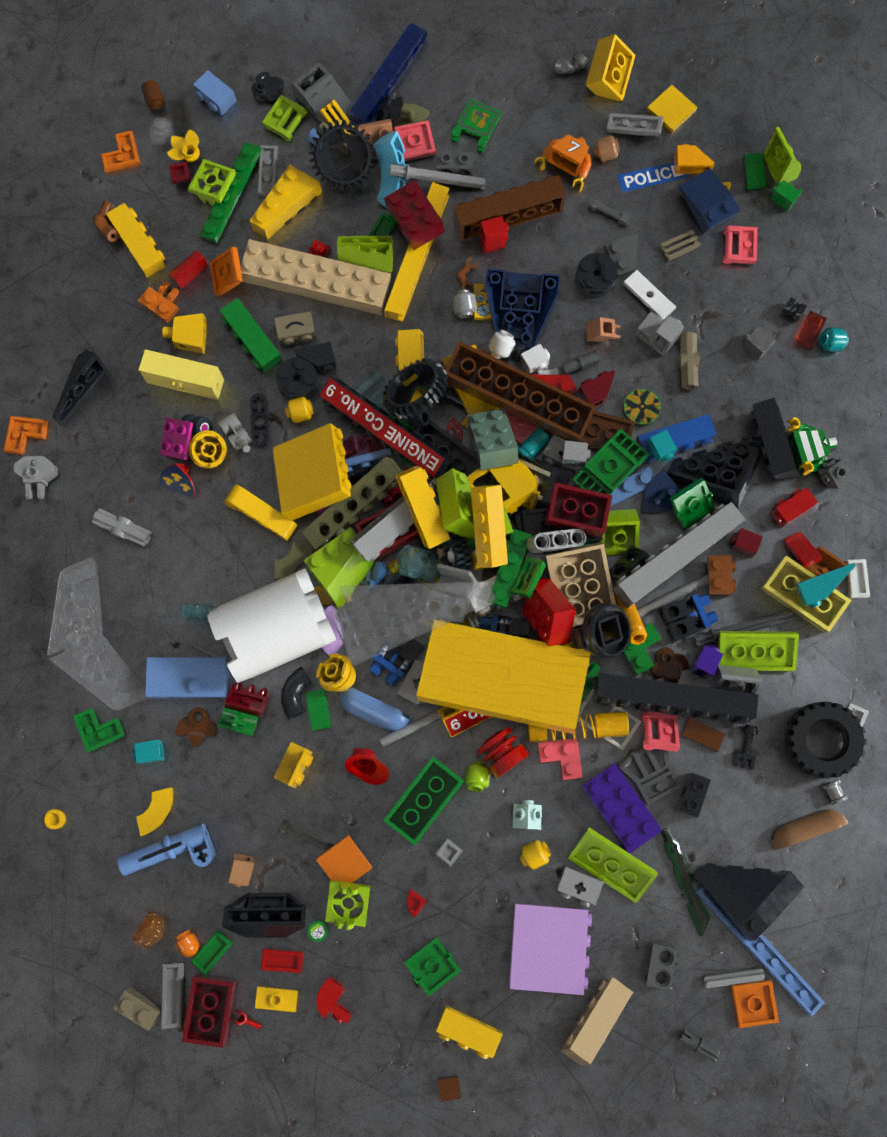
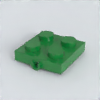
M699 478L670 497L674 513L678 518L680 526L685 530L715 510L711 498L713 494L708 490L706 482L702 478Z
M437 937L404 961L413 974V980L416 984H420L428 997L461 972V969L452 958L453 955L448 949H445Z

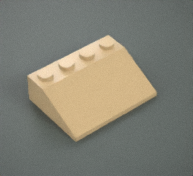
M602 542L546 555L551 581L576 609L573 627L583 625L587 612L595 605H616L605 547Z

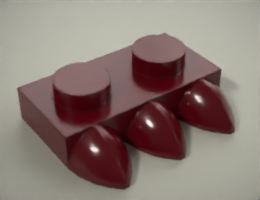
M236 682L230 688L224 708L263 717L268 703V690L264 687L256 694L255 686L251 684L243 691L242 683Z

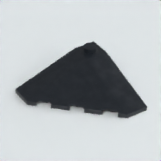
M748 435L742 437V441L732 444L731 441L719 444L716 450L707 452L706 449L692 453L693 457L682 460V457L675 458L667 474L687 486L702 478L705 480L708 490L712 492L713 497L711 498L724 505L732 502L738 509L762 455L761 446H764L763 439L759 440V438Z
M706 863L692 876L747 941H755L766 931L804 888L791 871L785 870L774 872L771 869L754 868L753 870L743 869V866L727 865V867Z

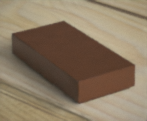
M688 717L681 736L718 752L725 733Z

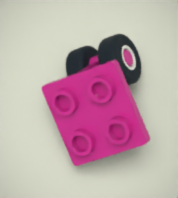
M186 414L181 420L166 418L160 454L187 460L191 434L194 436L201 431H212L211 420L207 417Z

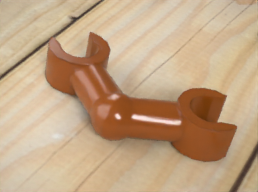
M471 257L466 260V265L457 272L456 276L462 284V290L469 287L473 292L474 285L468 282L465 275L469 271L475 270L478 262L475 265H469Z

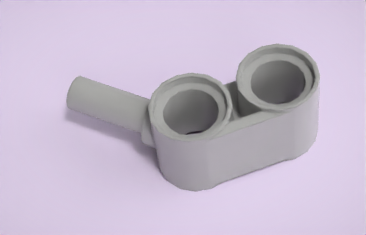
M234 412L218 421L219 426L224 434L228 436L227 438L235 451L241 448L244 452L250 451L248 444L252 440L246 430L242 428Z

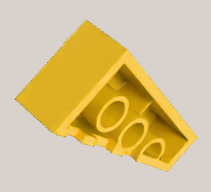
M289 165L250 219L252 231L268 240L285 225L286 221L294 218L300 209L309 205L314 197H318L322 193L320 182L294 166Z

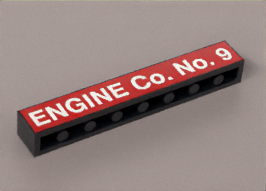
M329 377L319 394L327 406L338 409L337 413L352 419L351 422L355 426L365 428L369 436L379 438L383 446L393 448L395 450L394 453L401 458H407L411 466H419L425 469L428 478H439L446 472L453 459L339 378Z

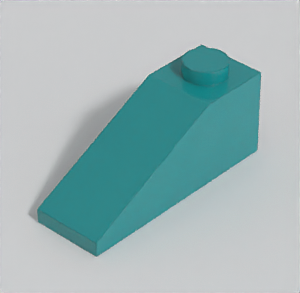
M855 563L794 585L803 607L809 605L811 609L821 605V600L826 599L855 568Z

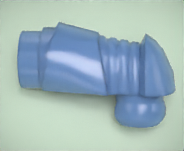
M375 562L371 580L366 582V588L371 592L383 584V579L388 571L386 563Z

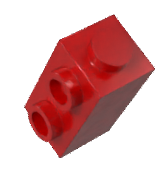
M808 488L802 491L797 489L790 494L792 498L787 501L782 499L775 504L776 508L772 511V514L777 524H780L782 527L786 526L818 503Z

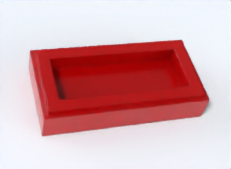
M801 531L784 539V544L804 568L822 561V555Z
M263 948L260 970L302 973L304 951Z

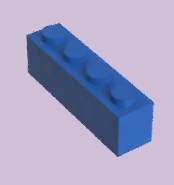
M707 414L638 435L635 441L649 453L646 460L652 462L656 459L647 442L650 437L668 430L678 449L677 451L682 449L689 451L699 444L702 446L712 443L717 434L710 415Z

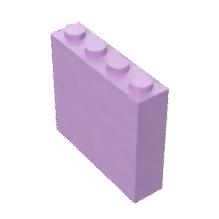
M514 903L509 988L584 995V990L588 989V977H585V968H589V956H586V948H590L591 941L590 935H587L588 926L591 927L592 915L588 914L589 910Z

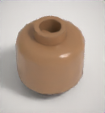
M612 135L597 139L596 146L593 147L595 158L599 157L601 162L616 159L618 153H620L618 139H614Z

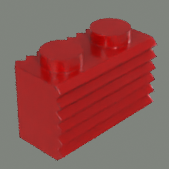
M502 216L481 222L480 242L484 253L505 248L509 227L507 221H503Z

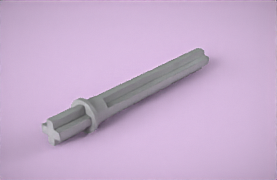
M390 164L389 175L405 177V180L411 178L484 189L485 179L480 177L409 167V165Z

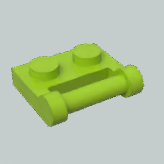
M280 95L262 121V125L280 135L284 140L290 141L293 137L292 133L309 112L303 106ZM294 111L297 112L296 116L294 117L288 128L285 130L283 126L285 125L291 114Z

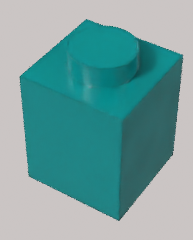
M668 430L650 437L647 442L657 463L662 460L667 462L673 459L674 454L678 450Z
M161 740L134 744L135 749H132V756L137 764L164 761Z

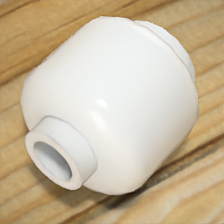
M504 330L495 332L488 344L491 355L496 359L509 357L515 346L514 336Z

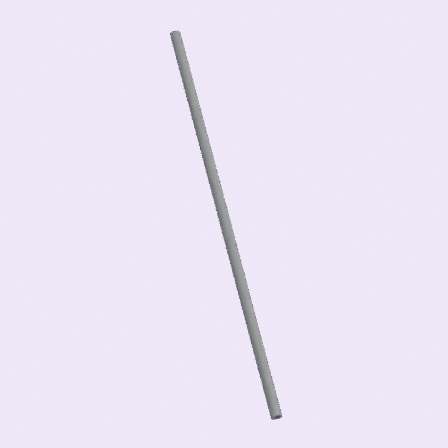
M708 574L638 608L637 611L640 618L707 585ZM435 710L407 724L405 727L379 738L382 746L385 747L441 719L438 711Z

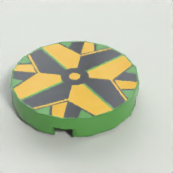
M637 389L630 392L623 404L625 417L628 420L635 421L634 425L638 426L653 423L658 418L661 410L657 395L646 389Z

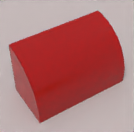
M195 250L175 267L168 276L182 290L206 269L208 264L205 257Z

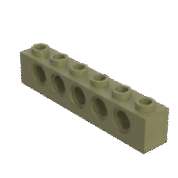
M385 457L351 487L350 498L332 504L302 531L314 549H321L345 532V529L350 525L353 526L359 522L360 516L363 513L370 512L378 500L382 501L388 496L387 492L392 487L395 489L399 486L395 475L401 473L402 470L392 458ZM382 476H384L386 479L385 484L383 486L380 484V479ZM370 488L371 496L368 498L366 491ZM354 501L357 502L356 510H353L352 504ZM340 513H342L343 515V521L341 523L338 519ZM326 526L329 527V533H328V534L325 533V527H326Z

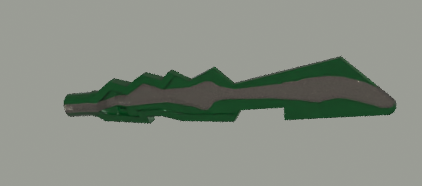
M669 828L662 829L666 852L669 860L673 862L679 888L685 890L690 902L686 906L698 935L703 936L711 916L692 887L694 878L688 871L689 863L686 862L685 854L680 851L679 843L673 839Z

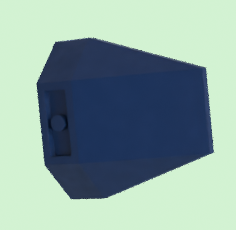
M487 268L485 289L495 332L504 330L512 334L516 347L520 344H524L527 348L535 347L558 297L561 275L505 272L502 269Z

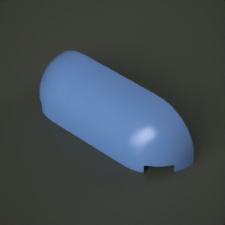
M352 687L344 692H340V703L346 712L387 732L399 730L411 723L413 719L412 716L403 713V711Z

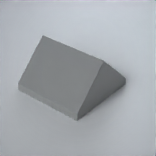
M718 665L713 688L755 694L762 681L757 669Z

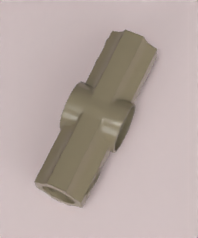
M685 332L681 333L679 338L680 353L678 367L681 369V388L692 390L698 387L700 355L697 352V333Z

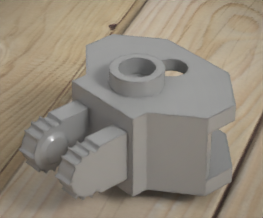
M23 456L14 463V472L23 478V483H25V497L32 499L33 487H37L38 499H43L45 497V487H48V482L58 475V468L44 456Z

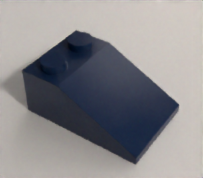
M710 168L678 185L703 234L734 218L741 211L732 194Z

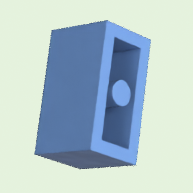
M209 70L193 84L196 97L200 101H205L212 111H217L221 115L236 102L234 91Z

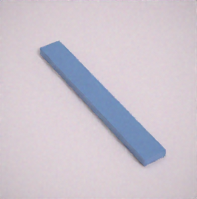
M700 886L695 891L700 899L809 1017H812L825 1003L762 934L755 941H747Z

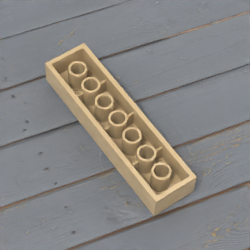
M251 239L248 240L240 266L243 282L381 316L383 315L392 283L391 273Z

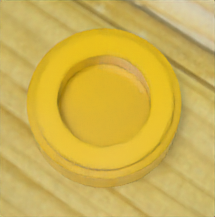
M59 809L49 810L44 816V823L49 829H59L66 821L64 812Z

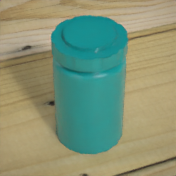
M537 428L519 445L518 453L534 458L550 442L549 436L541 428Z

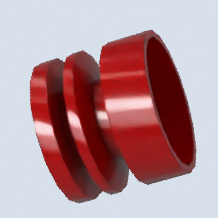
M510 727L493 734L477 750L479 755L488 751L489 754L482 759L484 762L492 758L495 761L489 769L496 779L530 755L522 744L516 747L511 745L517 739V736L514 735L510 739L506 738L512 732Z

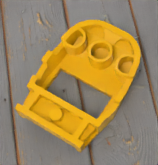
M519 460L518 464L482 471L478 468L467 477L471 488L475 487L473 485L474 480L490 471L509 497L503 503L506 512L510 514L516 512L517 508L523 503L529 502L536 495L538 488L535 476Z

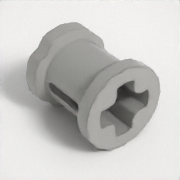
M840 780L823 785V789H826L830 796L831 805L848 799L847 795L843 794L839 785Z

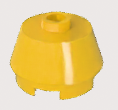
M210 430L197 433L189 444V455L192 461L202 468L218 466L223 462L227 453V446L222 436Z
M337 653L328 655L330 658L323 664H319L316 677L319 679L323 689L344 692L351 688L355 682V669L347 656Z

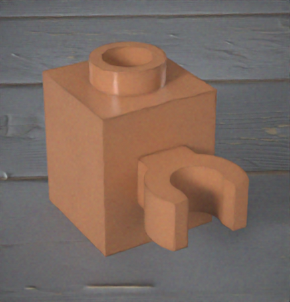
M603 317L586 322L587 341L604 342L610 339H618L621 336L617 335L615 330L619 329L620 325L615 324V319Z

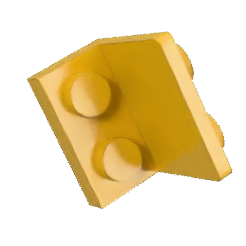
M291 742L274 778L293 788H296L297 785L300 786L305 777L303 774L305 768H309L314 757L311 756L313 752Z

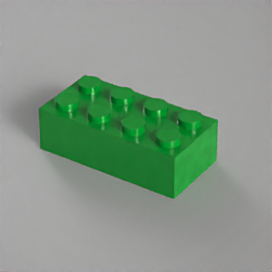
M432 756L383 821L415 846L463 784L464 780Z

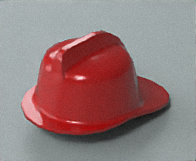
M356 747L351 757L345 761L346 770L368 784H383L389 778L388 768L377 760L376 754L371 749H359Z

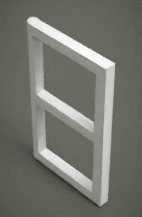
M594 689L590 691L580 706L579 715L591 699ZM615 703L609 704L613 707L610 713H613L616 710L620 712H625L624 709L616 707ZM628 712V718L634 721L635 725L622 745L612 738L604 737V739L624 751L625 746L642 722ZM587 722V727L593 731L592 725Z

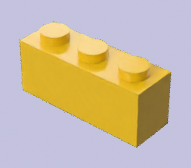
M447 1005L436 1027V1032L439 1033L438 1037L446 1041H450V1039L457 1041V1046L465 1050L469 1048L474 1049L476 1054L484 1059H487L488 1056L494 1057L503 1035L502 1031Z

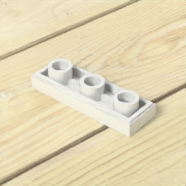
M638 270L623 283L654 314L660 315L663 320L676 308Z

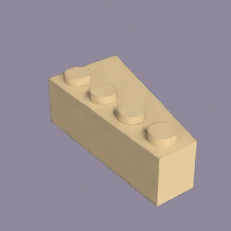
M614 977L607 980L604 979L598 987L599 993L591 999L587 1006V1011L580 1017L577 1026L560 1050L580 1066L591 1065L633 994V991Z

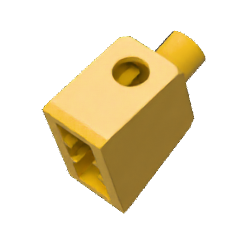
M204 314L174 317L173 327H163V338H172V343L177 349L205 354L206 317Z

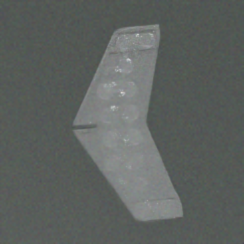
M91 557L63 569L59 574L47 655L51 656L63 650L65 652L51 657L49 660L113 710L120 711L148 699L145 697V687L103 635L98 567L95 559Z

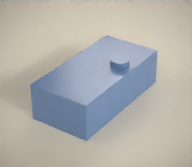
M147 657L145 697L149 699H226L229 692V668L227 663L230 660L226 657Z

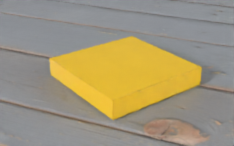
M671 85L647 107V111L652 116L663 117V125L673 133L696 112L698 107Z

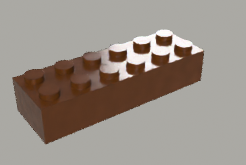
M559 175L554 177L548 176L544 180L531 181L520 187L514 186L504 192L498 191L490 196H481L470 202H460L454 206V226L460 242L480 237L481 222H485V220H492V218L502 216L503 221H507L510 228L563 212L566 193Z

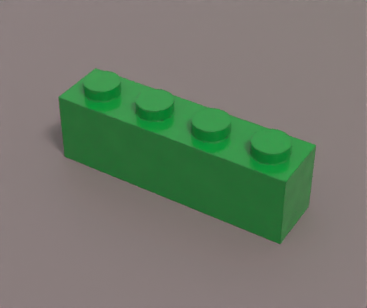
M238 298L220 309L222 323L225 327L229 326L232 329L230 333L236 341H241L243 344L241 348L246 355L250 354L253 357L251 361L257 369L261 368L265 373L282 361L278 350Z

